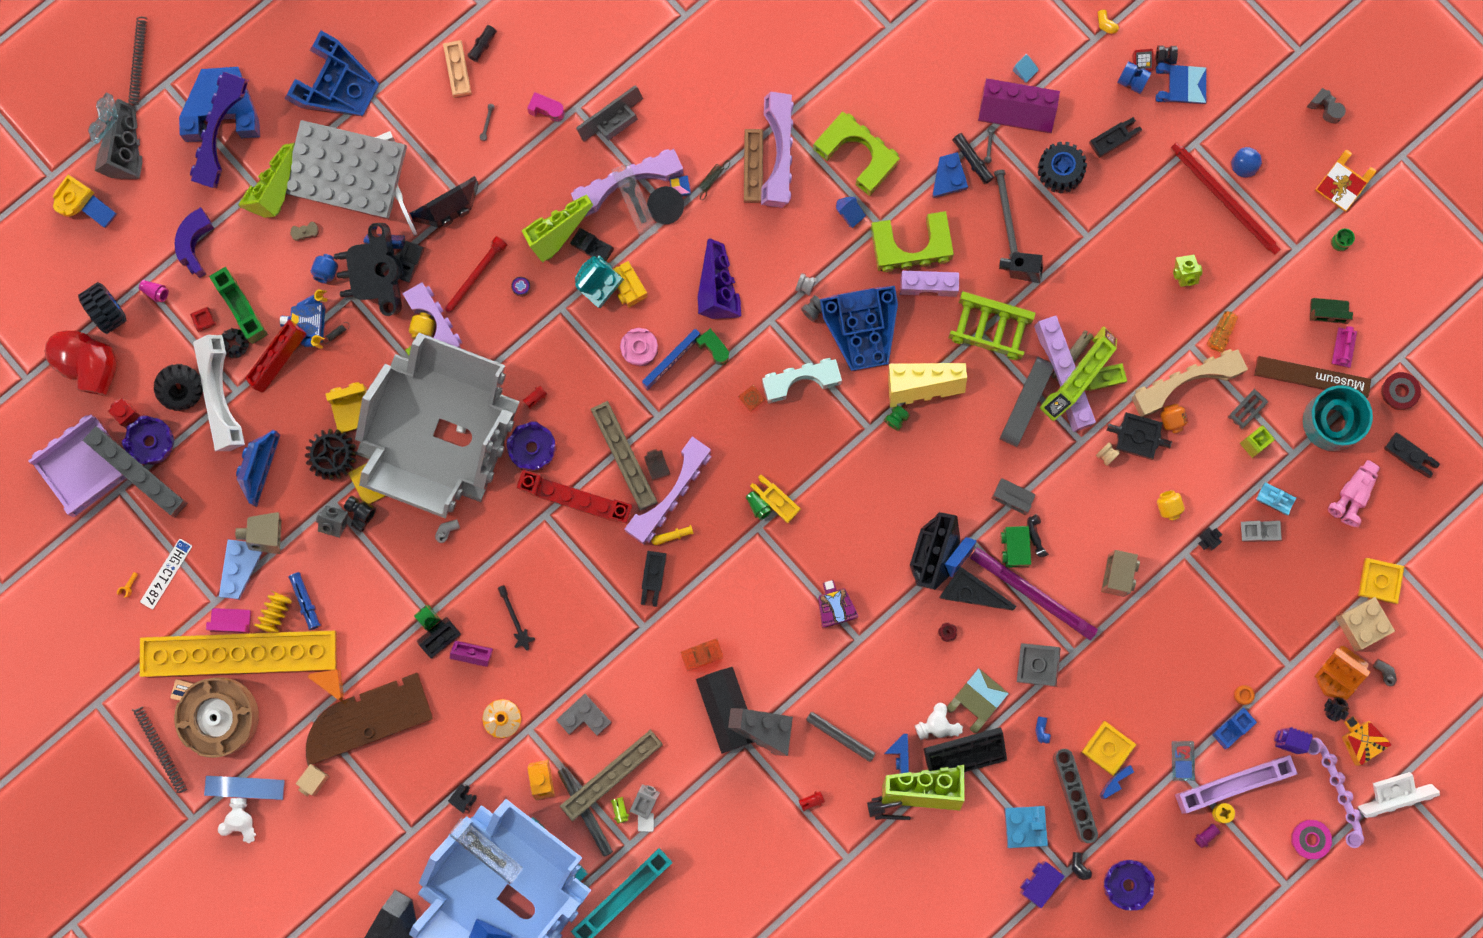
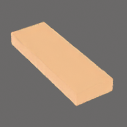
M462 41L443 43L453 98L471 95Z

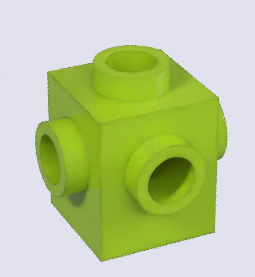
M1195 255L1177 257L1173 275L1175 280H1178L1180 287L1199 284L1200 276H1202V267L1200 264L1198 265Z

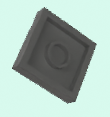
M1021 643L1017 682L1057 687L1061 648Z

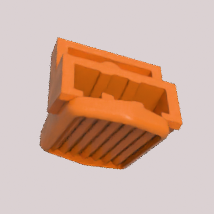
M1340 646L1325 661L1314 677L1317 678V683L1325 696L1340 697L1348 700L1358 686L1368 677L1370 671L1367 670L1368 663L1345 646Z

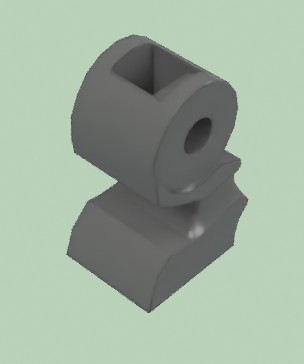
M1324 88L1307 105L1310 109H1316L1318 105L1323 104L1325 108L1323 118L1330 123L1339 122L1346 112L1345 107L1341 103H1335L1336 98L1331 95L1330 90H1325Z

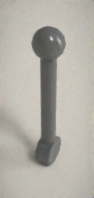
M489 104L487 107L488 114L483 133L480 134L481 141L487 140L486 133L491 113L495 109L493 104Z
M989 126L987 129L989 137L987 156L984 159L986 163L992 161L990 154L992 135L995 132L994 126Z

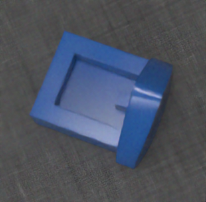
M845 197L837 201L836 209L849 227L853 228L866 217L857 203L856 197Z

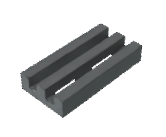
M1253 389L1232 411L1228 418L1232 419L1235 424H1238L1242 430L1268 401ZM1253 395H1255L1256 398L1253 400V402L1238 417H1236L1235 414L1250 400V398ZM1261 400L1262 403L1244 422H1241L1240 420Z

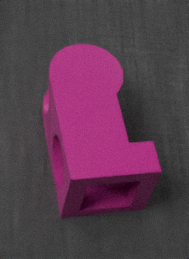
M534 92L527 107L530 115L536 117L538 112L549 116L555 122L561 121L565 115L563 105L560 102Z

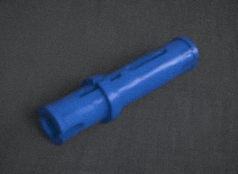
M299 572L291 574L288 578L301 607L300 613L304 615L308 629H316L321 625L315 613V605L311 603L301 574Z

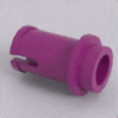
M1210 824L1200 835L1197 834L1194 840L1201 848L1208 847V843L1219 835L1220 831L1214 824Z

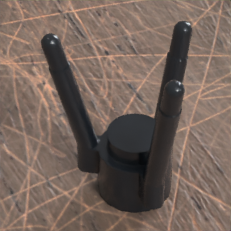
M882 796L872 798L871 802H867L869 816L875 817L876 820L911 819L910 816L882 814L885 813V808L902 805V801L882 804Z

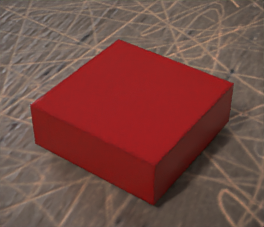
M209 307L190 314L198 332L216 325Z

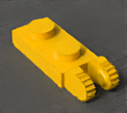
M760 475L758 477L759 481L768 489L763 492L753 483L750 485L751 489L768 503L770 508L788 524L801 509L774 483H770L763 475Z

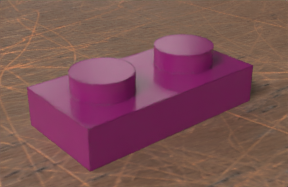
M455 641L450 652V659L488 667L493 649Z

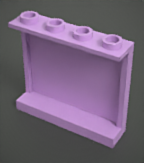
M92 414L81 418L76 426L66 429L61 437L51 440L46 448L35 452L32 458L28 460L29 463L35 466L65 507V512L71 517L77 516L126 479L124 475L82 441L95 426L111 437L100 421Z

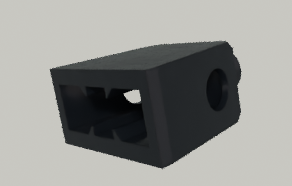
M1013 252L1011 259H1000L999 269L1009 270L1011 278L1041 283L1044 266L1043 255Z

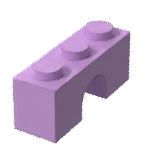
M902 271L900 276V295H919L922 292L938 293V296L957 297L959 292V273Z

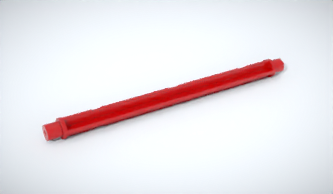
M1177 142L1172 145L1171 149L1175 152V155L1268 251L1270 250L1276 255L1281 249L1270 235L1183 146L1181 147Z

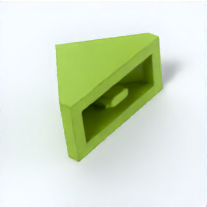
M1262 425L1240 442V444L1253 458L1275 439Z

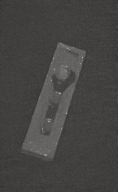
M629 162L612 169L611 171L640 239L642 240L658 233Z
M463 818L458 820L448 834L509 884L514 882L523 869L519 863Z

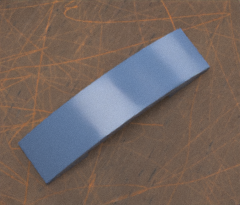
M206 776L204 796L283 800L285 780Z

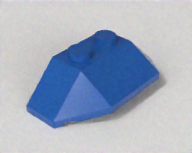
M274 430L255 439L248 444L247 448H244L242 465L238 466L236 471L237 481L248 503L255 507L258 505L281 436Z

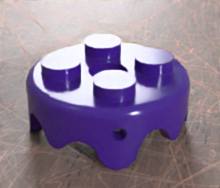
M140 416L135 422L128 425L125 439L122 440V446L125 451L140 464L155 465L162 462L170 455L174 445V436L170 427L162 420L149 416ZM148 437H154V444L152 446L145 445V440Z
M529 422L515 428L507 439V450L509 457L517 467L526 471H537L545 468L552 461L556 452V444L552 433L538 422ZM529 443L537 444L535 452L527 451Z
M1119 861L1113 864L1105 874L1104 891L1108 900L1116 907L1123 910H1140L1145 907L1154 895L1155 878L1152 872L1138 861ZM1127 879H1130L1134 884L1133 889L1130 891H1126L1123 887V883Z

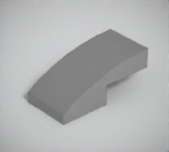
M1280 521L1241 522L1242 541H1282Z

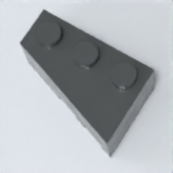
M731 708L729 729L746 739L752 740L760 747L766 748L774 755L788 756L793 717Z

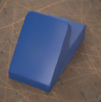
M902 734L884 753L899 754V758H896V770H899V774L909 772L908 734Z

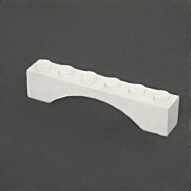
M206 335L194 341L193 344L215 451H232L245 445L241 426L230 413L224 396L223 365L226 350L223 336Z

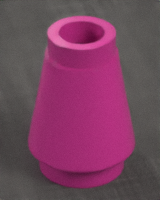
M142 280L139 284V290L155 302H164L168 297L169 290L165 285Z

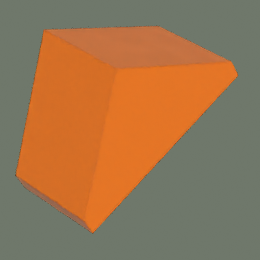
M336 669L308 675L309 679L340 701L344 699L340 670Z

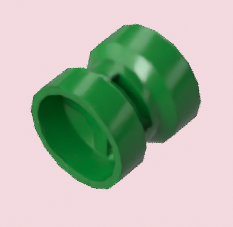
M1341 229L1332 237L1331 245L1336 251H1345L1353 244L1355 235L1350 229Z
M897 405L891 409L892 413L885 417L884 422L894 430L899 431L903 421H907L910 414Z

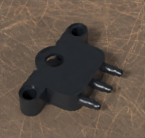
M373 223L368 228L369 243L354 245L348 251L334 254V259L336 260L346 259L348 270L338 272L337 278H349L351 287L349 290L341 291L340 297H355L359 300L378 298L381 313L385 316H392L398 314L402 309L398 280L403 274V265L401 260L394 255L390 227L386 223ZM378 227L382 229L381 236H378L376 232ZM383 263H386L389 267V273L386 276L381 271ZM389 302L394 306L392 312L388 309Z

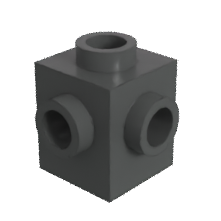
M326 505L316 518L318 532L340 538L347 526L348 512Z

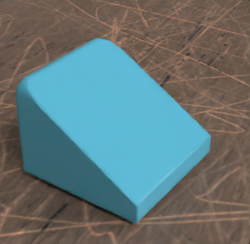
M1027 54L1013 68V72L1025 83L1039 71Z

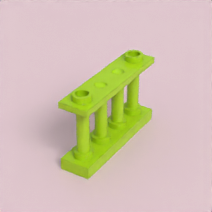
M962 291L959 303L962 304L963 311L957 331L951 330L948 338L957 344L966 343L1007 355V358L1011 360L1022 359L1024 351H1020L1019 346L1025 325H1028V323L1032 324L1035 312ZM973 307L981 309L980 311L982 312L975 337L964 334L970 310ZM991 313L998 314L1000 317L993 342L982 339L988 316ZM1010 318L1018 322L1011 348L1000 345L1007 320Z

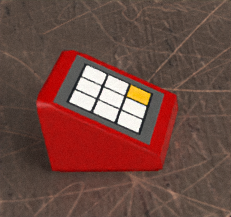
M1153 49L1135 50L1132 54L1133 64L1137 65L1139 70L1143 68L1147 71H1153Z

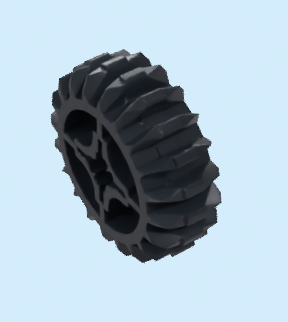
M329 429L328 434H326L324 430H321V437L315 434L316 440H309L312 447L306 446V450L310 451V453L305 454V457L309 458L306 464L312 465L309 470L311 472L316 471L315 476L319 477L322 474L323 480H326L328 475L331 481L334 480L335 475L338 479H341L340 473L343 472L347 476L348 472L346 469L353 470L350 463L357 462L356 459L352 458L358 455L356 451H352L356 448V445L351 444L353 439L351 437L347 438L345 432L341 434L340 430L337 429L333 433V430ZM330 441H339L343 443L344 447L334 448ZM321 445H324L323 451L317 456L319 448L321 447ZM330 449L332 452H334L332 454L333 461L331 460V458L328 457L330 455ZM346 453L344 461L339 465V458ZM330 462L333 469H324L318 463Z

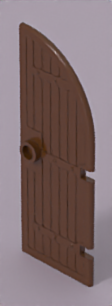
M418 673L402 678L404 684L402 686H398L397 681H393L359 694L361 698L359 702H356L353 696L327 708L316 719L309 731L306 742L307 765L316 764L433 720Z

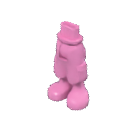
M1369 460L1365 462L1364 466H1360L1351 480L1341 490V499L1337 503H1331L1328 507V512L1335 518H1341V522L1349 526L1359 527L1361 519L1357 515L1358 509L1365 508L1370 499V493L1378 477L1377 472L1380 467ZM1351 501V506L1345 513V507L1348 504V502Z

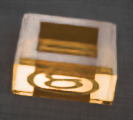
M754 385L738 396L750 412L765 401V398Z

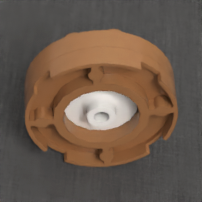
M224 677L204 679L191 685L185 690L180 702L177 703L174 714L176 732L182 743L198 753V755L209 758L230 755L243 749L253 738L259 721L258 706L249 689L236 680Z

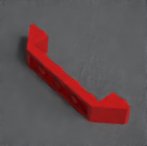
M522 470L516 487L537 498L609 521L626 524L633 506L616 499L614 501L543 479L541 475Z

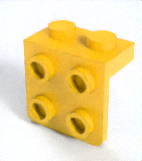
M355 382L349 384L347 388H333L329 393H326L327 401L331 404L335 423L340 433L357 429L362 398L367 392V388L363 383Z

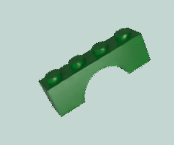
M224 267L210 275L211 281L232 311L237 324L247 340L254 344L269 335L232 273Z

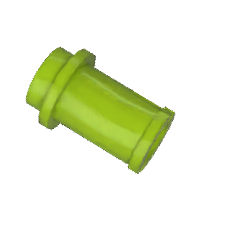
M623 797L611 800L615 813L614 820L617 821V824L629 821V814L626 813Z

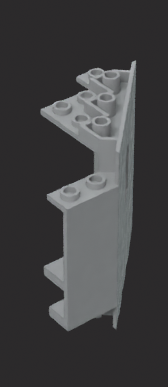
M418 333L412 342L409 359L395 354L391 366L384 364L362 398L355 440L360 441L357 450L358 455L369 459L361 472L359 486L445 519L449 512L454 511L456 499L460 500L462 495L481 502L488 482L491 483L493 480L495 464L498 457L501 458L505 448L503 444L508 432L512 431L514 426L513 418L520 403L518 400L501 394L503 388L500 386L506 377V374H504L505 365ZM439 419L468 429L472 434L470 444L461 447L434 437Z

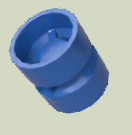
M1128 61L1117 83L1125 87L1131 86V90L1141 94L1152 72L1143 68L1139 70L1137 65Z

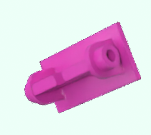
M1347 326L1346 329L1338 327L1331 364L1351 368L1357 335L1354 327Z

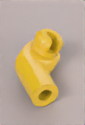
M1106 10L1098 11L1100 29L1109 34H1116L1119 26L1108 20Z

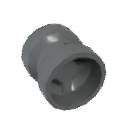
M815 295L810 299L809 304H805L801 308L804 315L812 322L822 313L820 298Z

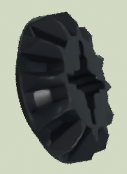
M231 328L223 332L226 357L238 358L242 356L249 346V341L242 330ZM234 338H236L235 341L240 346L233 345L230 348V344L227 342V340H234Z

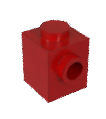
M123 398L113 402L108 410L112 417L126 429L128 425L135 422L141 416Z

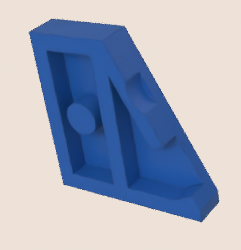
M958 152L939 158L932 194L933 198L968 189Z

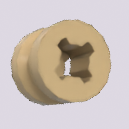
M1109 442L1096 456L1101 458L1107 466L1120 452L1114 450Z

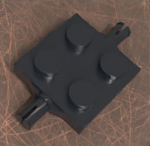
M1127 412L1124 414L1120 426L1109 423L1106 430L1117 434L1118 440L1115 450L1150 460L1154 459L1158 446L1170 449L1172 441L1161 438L1163 422Z

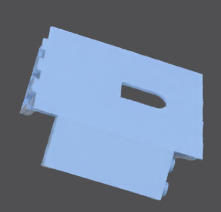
M507 799L503 801L493 814L481 805L474 816L471 818L466 816L430 856L419 881V884L423 887L418 895L430 903L431 906L412 926L409 935L413 938H469L476 919H479L513 935L512 938H561L563 936L560 934L569 921L572 923L579 914L577 909L591 891V889L575 878L576 873L581 868L579 863L582 857ZM469 831L474 832L479 842L505 863L504 868H500L479 850L468 848L467 844L472 843V838L466 837V833ZM507 884L532 902L535 907V913L531 918H521L497 899Z

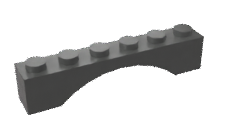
M97 426L82 440L172 517L175 518L188 504Z

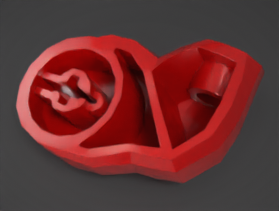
M76 330L56 332L50 336L44 350L49 365L61 373L62 376L68 379H77L78 391L95 395H107L117 366V360L112 347L94 340L88 334Z

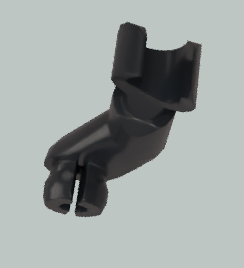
M1035 514L1027 519L1029 536L1033 545L1037 548L1035 549L1037 556L1045 557L1049 554L1042 547L1041 538L1036 525L1041 523V520Z

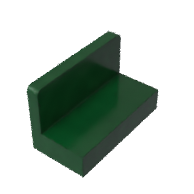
M1321 298L1311 299L1310 321L1348 324L1353 320V312H1349V301Z

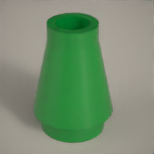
M755 491L750 492L745 497L755 518L763 520L771 514L770 505L760 498Z

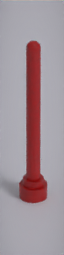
M495 236L491 241L492 248L445 307L446 312H452L497 252L504 251L508 246L501 238Z

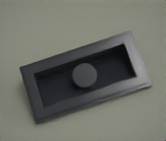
M445 617L420 637L417 642L431 659L459 637L461 633L450 619Z

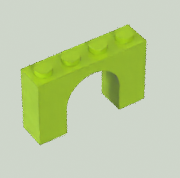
M842 111L813 144V150L828 161L839 147L845 143L859 142L865 145L871 153L872 161L856 179L855 185L868 196H871L899 164V155L895 150H889L880 138L872 136L867 127L864 125L860 126L851 114H846Z
M946 211L927 214L926 224L929 244L924 250L917 253L904 252L895 244L890 220L872 222L870 228L878 271L891 272L894 268L910 269L913 265L924 267L931 265L933 262H938L939 264L950 262L954 253Z

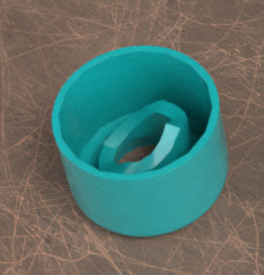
M1343 385L1333 386L1321 392L1308 403L1303 413V428L1308 439L1317 447L1327 451H1341L1349 448L1367 435L1372 425L1373 412L1367 398L1357 389ZM1330 410H1336L1344 417L1345 426L1339 432H1333L1328 426L1326 418Z

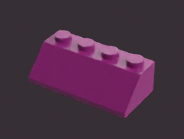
M986 78L978 121L1052 133L1060 91Z

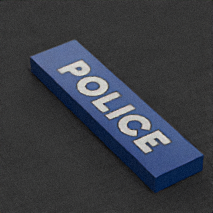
M694 329L642 381L643 387L647 391L696 343V339L701 336L700 332Z

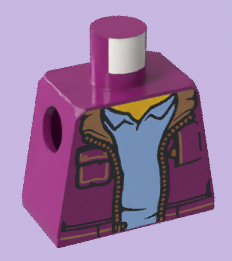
M834 580L823 583L826 594L818 597L822 629L857 619L859 617L846 589L836 590Z

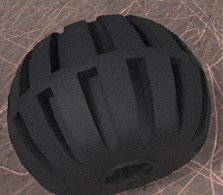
M172 364L163 368L154 381V393L157 400L166 408L174 411L187 410L193 407L199 401L203 392L199 374L191 367L183 364ZM177 383L181 385V389H177Z

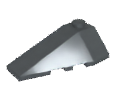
M120 99L116 100L97 155L95 171L110 178L139 179L142 168V156H139L138 146H140V141L136 135L137 120L135 106Z

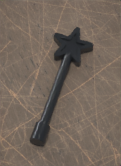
M505 585L500 586L498 591L505 601L518 634H514L518 640L514 647L523 646L528 651L529 642L534 641L535 638L528 637L527 629L522 631L509 601Z

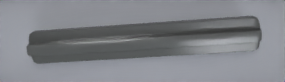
M814 712L808 715L806 720L867 761L871 762L875 757V752Z

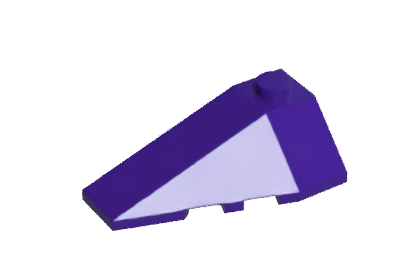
M711 238L707 240L699 285L698 314L711 319L741 317V301L739 293H735L733 287L735 283L734 277L730 276L728 270L730 263L723 243Z

